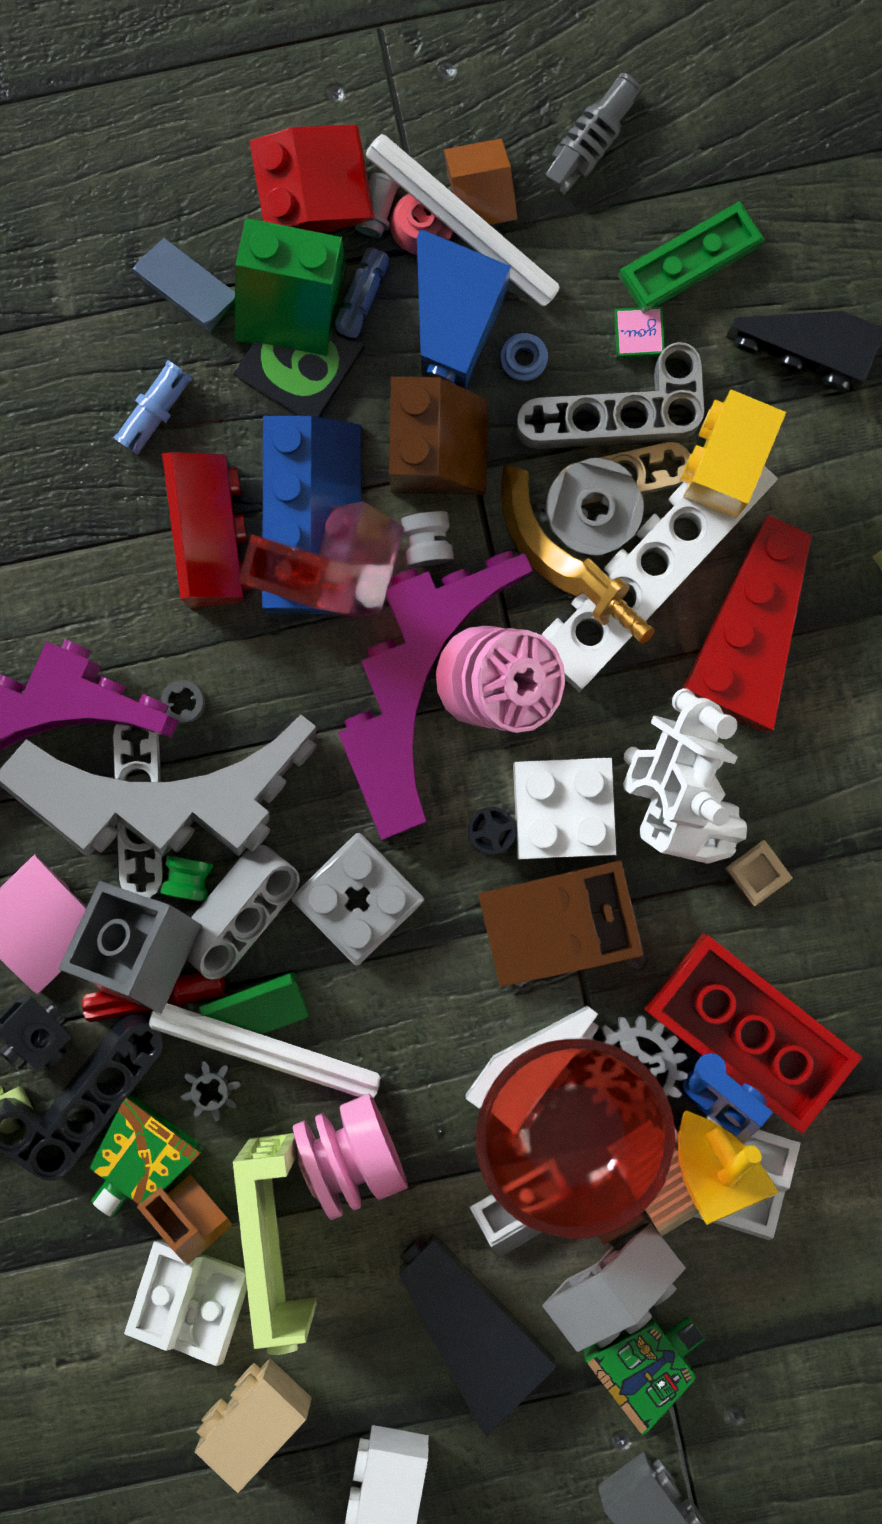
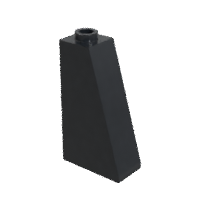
M434 1233L426 1241L419 1236L400 1255L404 1263L400 1266L399 1276L479 1428L488 1436L557 1367L555 1357Z

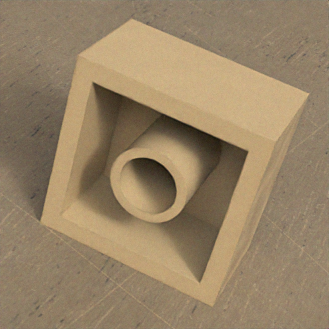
M271 1358L261 1368L253 1363L235 1383L236 1388L230 1395L232 1399L228 1403L222 1398L216 1402L201 1420L203 1424L197 1430L201 1437L195 1453L237 1493L243 1489L307 1419L312 1397Z

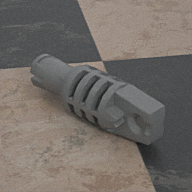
M621 72L600 102L587 106L582 116L576 120L573 128H570L567 132V136L562 139L553 152L552 156L555 161L546 173V180L551 188L565 195L580 176L586 178L592 172L596 163L601 160L605 151L610 148L614 139L619 136L621 131L620 121L643 92L641 85L633 77Z

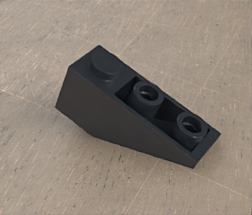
M844 311L738 317L732 322L726 337L734 340V346L742 352L754 356H759L763 352L779 359L778 365L788 371L797 374H804L805 370L823 377L821 382L827 387L840 392H848L849 388L857 391L865 382L882 341V327Z

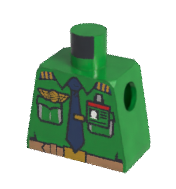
M652 1316L636 1332L628 1334L626 1330H622L619 1336L605 1347L598 1348L596 1344H593L585 1349L583 1353L587 1364L643 1436L696 1379L692 1367L684 1356L706 1339L688 1316L666 1333Z

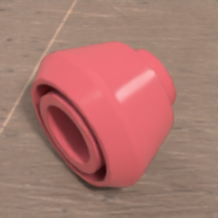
M406 194L398 200L390 215V231L393 239L403 250L411 254L417 255V236L420 229L446 240L450 239L453 232L410 194Z

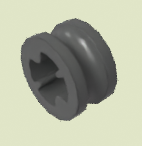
M186 680L174 681L169 684L162 692L160 699L161 702L169 705L166 714L179 720L178 723L181 724L192 723L199 719L206 705L205 696L201 689ZM186 689L191 690L194 696L190 697V699L196 701L195 708L192 712L184 709L180 715L175 714L172 709L176 705L170 703L173 694L182 695Z

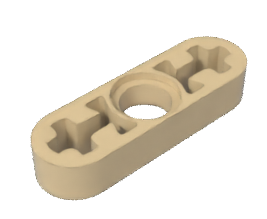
M666 442L600 458L611 460L618 464L628 463L633 466L637 472L636 483L638 489L644 495L681 485L683 482L680 481L690 453L679 443ZM665 453H670L673 460H681L682 466L676 470L675 477H669L667 470L652 472L650 475L654 483H645L646 469L640 458L648 457V467L662 463ZM570 465L566 466V467L560 472V474H561L563 471H565V469H567ZM594 493L591 500L583 499L581 508L602 504V495Z

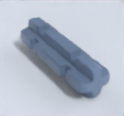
M368 248L365 251L360 262V269L356 271L343 301L344 305L340 308L335 320L334 327L339 334L349 338L358 336L364 323L363 319L367 316L380 286L379 282L384 277L389 265V256L385 252L375 248Z

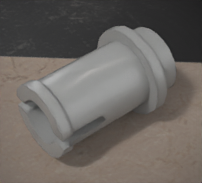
M374 172L370 176L369 188L375 219L355 225V229L366 236L381 238L383 231H388L391 224L387 219L396 191L400 185L387 174Z

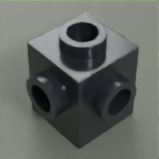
M21 994L0 1015V1042L4 1045L0 1049V1054L18 1071L24 1066L35 1072H39L43 1067L49 1070L65 1055L67 1049L64 1045L72 1038L63 1028V1025L67 1022L66 1018L50 1003L46 1002L41 1006L32 996ZM35 1031V1037L31 1041V1035Z

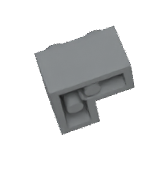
M649 1222L620 1237L596 1264L567 1278L545 1301L542 1307L577 1352L593 1344H596L598 1348H603L617 1338L622 1330L632 1334L642 1328L652 1318L649 1309L652 1306L661 1304L675 1292L676 1287L673 1285V1282L686 1268L653 1224Z

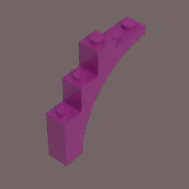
M512 551L498 554L485 561L487 569L470 575L468 568L456 571L443 577L441 580L444 586L437 589L434 586L429 571L419 575L417 569H411L390 579L392 586L384 589L385 596L405 643L396 646L394 640L380 643L369 648L367 652L370 657L361 661L382 715L374 718L371 710L345 720L347 729L338 732L381 840L426 823L416 789L413 742L416 713L427 678L445 645L469 616L498 593L531 577L532 569L525 553L514 557Z
M64 639L61 647L47 641L45 642L24 692V684L0 674V752L36 734L63 726L95 723L133 726L172 738L179 720L166 714L169 705L142 694L140 701L137 702L123 696L126 686L99 675L95 684L94 682L101 666L88 660L91 650Z

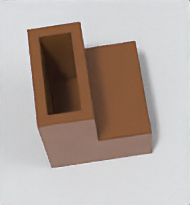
M502 138L444 149L447 175L454 195L489 225L517 220L511 166Z
M191 1175L186 1177L168 1194L159 1187L137 1206L186 1266L233 1226Z

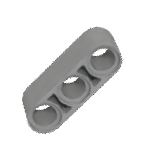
M259 845L253 852L247 850L191 917L202 924L186 960L205 978L212 980L226 976L294 895L299 884V873L268 846Z

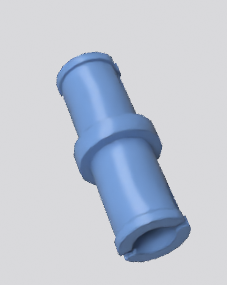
M167 360L165 367L146 394L140 393L135 400L138 405L120 431L113 437L138 456L160 422L166 423L171 417L168 411L187 384L193 379L169 360Z

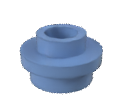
M529 333L516 334L510 337L503 345L501 364L504 371L511 378L518 381H530L539 377L546 368L548 361L547 348L537 336ZM520 351H528L533 356V361L527 366H522L516 362V354Z

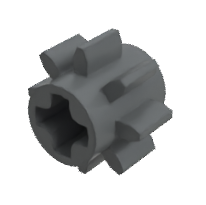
M204 1060L201 1067L203 1074L200 1077L192 1072H188L184 1076L193 1086L191 1091H187L181 1096V1099L186 1101L192 1099L197 1107L193 1114L195 1118L206 1110L212 1111L215 1121L221 1119L222 1111L220 1107L223 1104L234 1109L238 1106L237 1100L230 1095L232 1090L242 1085V1081H230L226 1075L230 1064L226 1063L218 1071L212 1070L210 1062ZM213 1079L218 1080L221 1083L218 1087V1092L223 1095V1098L216 1096L211 1101H207L203 1097L206 1090L200 1085L201 1082L208 1084Z

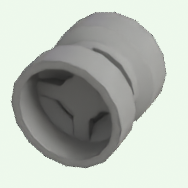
M425 512L409 515L401 519L403 534L408 537L410 547L406 551L408 567H427L454 561L453 545L446 541V531L450 527L448 512Z

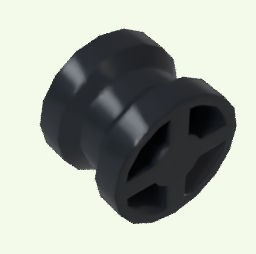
M485 807L477 811L471 818L468 826V838L472 845L479 852L488 855L499 854L507 850L513 843L516 835V827L511 815L498 807Z

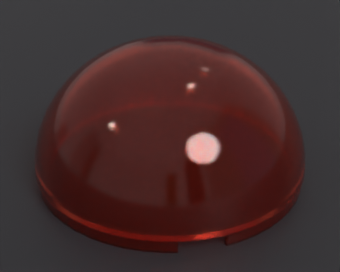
M562 1038L548 1041L523 1052L502 1069L487 1090L479 1110L476 1125V1153L479 1167L490 1192L498 1203L516 1220L535 1231L572 1239L590 1238L609 1233L639 1216L653 1202L666 1181L676 1140L674 1119L668 1098L650 1070L637 1058L621 1048L588 1038Z

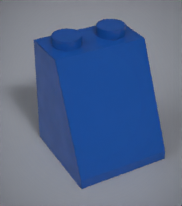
M420 229L417 236L421 373L425 377L443 378L467 389L507 294L511 266Z

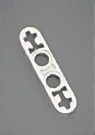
M116 725L113 734L115 779L125 781L131 771L143 769L150 775L152 782H161L159 734L148 731L149 738L143 739L140 742V755L145 756L151 753L150 764L140 761L124 764L123 756L125 754L134 756L132 742L124 740L123 737L124 732L132 730V726ZM119 822L117 824V829L119 830L117 839L121 888L152 898L160 892L161 884L165 880L164 858L156 851L155 859L145 857L146 872L154 873L155 881L146 885L145 892H140L138 884L130 883L129 879L130 874L138 872V858L128 860L127 851L129 849L131 851L144 852L152 848L146 843L136 844L132 842L128 837L127 827Z

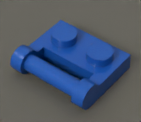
M708 1053L703 1055L697 1061L694 1070L687 1073V1079L681 1081L680 1089L685 1098L742 1143L757 1132L773 1113V1111L765 1106L767 1101L758 1090L746 1083H743L741 1086L726 1074L725 1062L717 1054Z

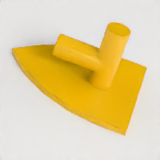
M689 1111L683 1113L678 1133L679 1164L686 1188L706 1225L779 1193L768 1173L760 1164L762 1155L757 1147L753 1145L745 1146L733 1134L709 1119Z

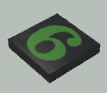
M333 327L327 356L254 341L234 372V376L296 416L321 417L365 347L363 343L355 338L339 334L335 327Z

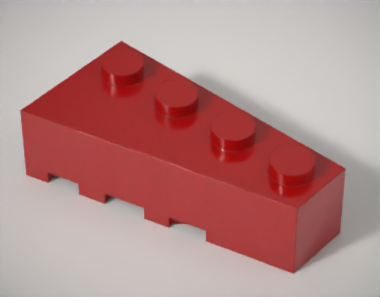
M767 515L760 522L682 689L692 691L697 698H707L718 704L723 714L731 715L736 720L764 733L774 730L812 536L770 515Z

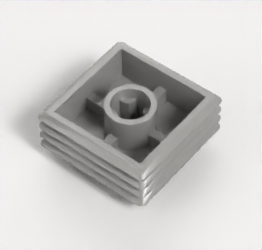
M356 833L291 898L292 902L354 965H360L424 901L423 896L360 833ZM351 886L357 891L363 887L369 890L370 894L367 896L366 901L370 907L366 911L359 907L351 911L346 906L350 900L346 891Z

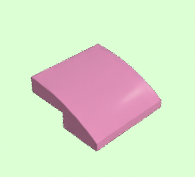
M35 854L0 887V960L32 991L39 994L61 972L58 968L87 906Z

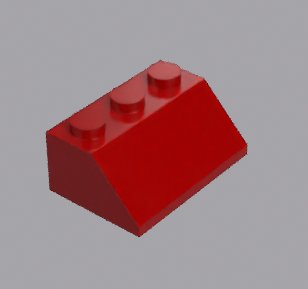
M162 453L180 599L190 609L247 602L246 590L254 589L250 560L242 561L240 543L248 542L244 513L236 514L234 496L242 495L238 466L230 467L225 454Z

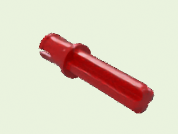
M200 972L179 975L167 1003L185 1009V1004L219 997L224 998L226 997L224 976L211 980L205 978ZM103 991L86 994L82 1000L83 1014L88 1022L151 1011Z

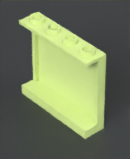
M294 1133L249 1138L233 1161L254 1349L267 1348V1353L270 1355L295 1352L298 1350V1344L306 1343L317 1305L316 1297L286 1301L272 1178L287 1177L297 1157Z

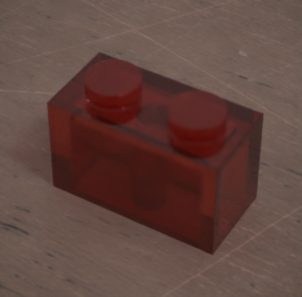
M251 534L238 582L316 609L350 614L363 567L284 541Z

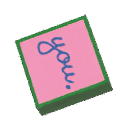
M654 307L644 314L640 308L614 310L616 359L659 357L663 349H665L662 307Z

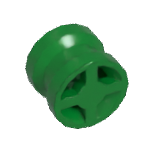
M167 855L165 865L169 873L167 880L161 884L160 893L185 899L205 901L209 893L205 888L206 878L212 874L214 864Z

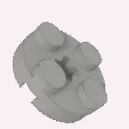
M590 458L570 465L554 480L548 493L546 510L552 532L565 546L582 554L602 555L619 549L635 535L642 521L644 501L637 483L626 468L611 460ZM598 493L602 495L601 503L608 506V511L606 515L598 514L596 520L591 521L587 519L588 511L582 509L581 505L583 499L591 500L593 494Z

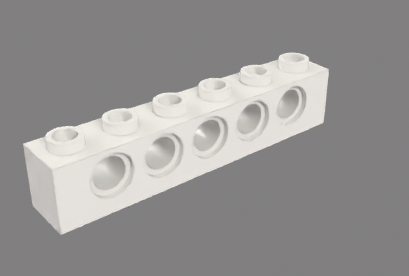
M764 466L749 504L736 519L683 497L688 485L683 482L668 499L674 507L662 519L654 514L635 534L642 541L629 554L622 548L603 570L609 574L608 577L612 581L620 577L629 585V591L634 597L632 609L637 612L638 616L647 621L772 487L778 478ZM680 518H688L694 521L698 528L697 538L691 541L680 539L674 532V521ZM649 552L660 554L666 562L665 573L658 576L647 574L641 566V557ZM584 593L572 601L571 605L577 610L565 623L557 618L542 633L556 647L564 665L565 680L579 693L633 636L611 614L609 616L610 622L606 625H601L592 615L596 605ZM584 621L594 622L601 629V641L593 646L582 644L576 637V626Z

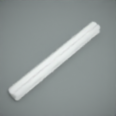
M381 134L372 142L366 152V156L371 162L478 253L510 265L509 279L540 306H546L553 300L560 288L556 281L386 135Z
M166 1003L162 1014L152 1011L149 1026L154 1030L357 1097L370 1093L374 1099L379 1089L380 1075L376 1072L207 1016H202L201 1014Z

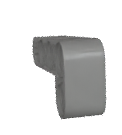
M681 342L670 344L663 349L655 365V391L531 399L523 404L518 412L516 425L518 438L524 445L535 449L670 442L688 439L695 433L704 416L700 355L694 347ZM670 359H681L688 365L690 373L685 378H674L666 371L665 363ZM676 405L688 408L692 414V423L686 426L674 424L669 418L668 409ZM628 408H636L644 415L645 425L637 429L629 428L621 421L620 413ZM579 411H589L596 416L598 427L588 432L581 431L574 425L573 415ZM559 412H565L563 422L564 433H558L560 423H551L557 422ZM540 414L542 422L549 423L545 425L543 433H535L533 425H526L531 423L532 415Z

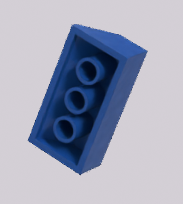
M263 416L262 608L266 614H361L360 424L315 416Z

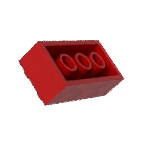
M701 934L643 1008L702 1056L708 1053L720 1056L725 1062L726 1074L741 1086L743 1083H746L758 1090L767 1101L765 1106L801 1134L806 1131L863 1058L709 935Z

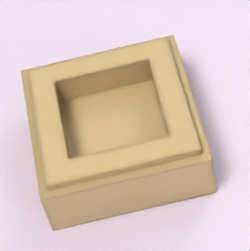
M765 840L757 843L725 867V870L754 907L793 879Z

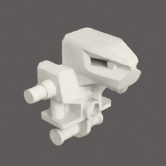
M683 688L678 690L672 699L674 709L680 712L677 721L653 716L651 723L662 730L656 749L640 750L636 747H630L624 753V761L630 765L623 786L624 790L630 794L651 799L640 827V835L644 841L661 853L708 864L731 857L736 852L735 847L737 843L746 839L747 825L739 817V807L722 801L726 794L715 776L716 771L722 766L723 762L735 764L738 756L725 749L722 743L717 742L718 738L728 739L735 734L737 721L731 715H724L718 704L707 698H697L692 691Z

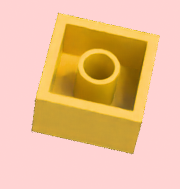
M734 390L729 391L724 402L715 399L698 435L707 439L704 447L695 446L680 478V481L688 484L683 497L736 519L749 504L786 412Z

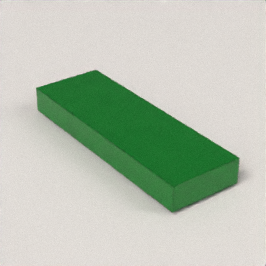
M739 201L620 269L618 276L644 314L763 245L765 239Z

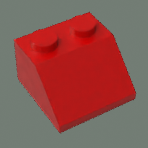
M354 124L291 127L249 140L264 222L326 234L375 219L359 126Z

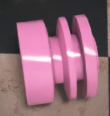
M492 626L466 628L451 638L441 652L436 670L437 692L445 709L458 721L474 726L495 728L515 733L535 730L547 722L560 705L565 687L564 665L556 647L543 635L523 629H504Z
M370 1093L340 1106V1115L344 1128L335 1131L324 1113L318 1114L315 1117L320 1138H315L305 1120L293 1125L297 1147L296 1156L301 1172L312 1196L321 1204L330 1220L343 1215L338 1195L340 1192H343L353 1211L361 1208L358 1185L366 1182L378 1201L408 1188L407 1179L394 1143Z

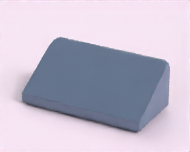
M165 238L155 245L132 268L136 277L209 333H211L235 302V292Z

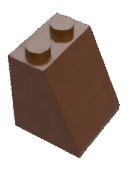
M391 376L389 446L391 493L486 495L488 400L440 377Z

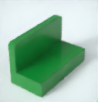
M294 971L199 1007L202 1016L206 1015L207 1017L261 1035L310 1016Z

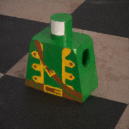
M132 1093L122 1102L90 1166L96 1174L105 1179V1182L91 1199V1202L110 1217L116 1216L128 1198L140 1205L159 1187L164 1190L197 1158L204 1149V1146Z

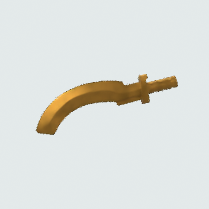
M506 464L503 467L501 480V501L504 520L513 543L521 554H526L530 566L557 588L577 597L584 593L596 605L592 615L601 625H606L610 622L609 616L611 614L641 644L650 640L655 629L648 625L641 616H638L637 612L623 600V597L629 590V585L620 577L612 581L591 559L587 558L584 562L580 561L552 542L534 516L529 496L528 471Z

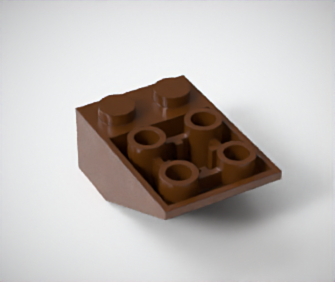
M621 860L478 893L500 987L644 956Z

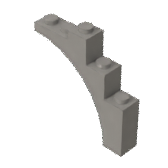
M300 715L274 741L243 761L208 775L172 782H128L93 775L55 759L26 739L1 767L0 786L87 858L95 849L101 853L112 843L119 832L115 828L119 822L164 858L170 849L178 852L188 842L195 831L191 827L194 821L239 857L246 848L252 852L257 849L269 834L270 829L266 826L270 821L269 811L259 803L263 799L270 803L286 784V780L282 776L292 764L295 763L300 767L317 747V744L313 742L316 737V726Z

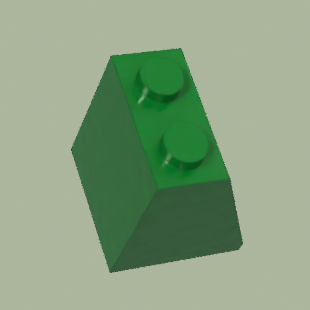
M245 218L235 264V342L252 345L255 341L327 356L347 271L342 237Z

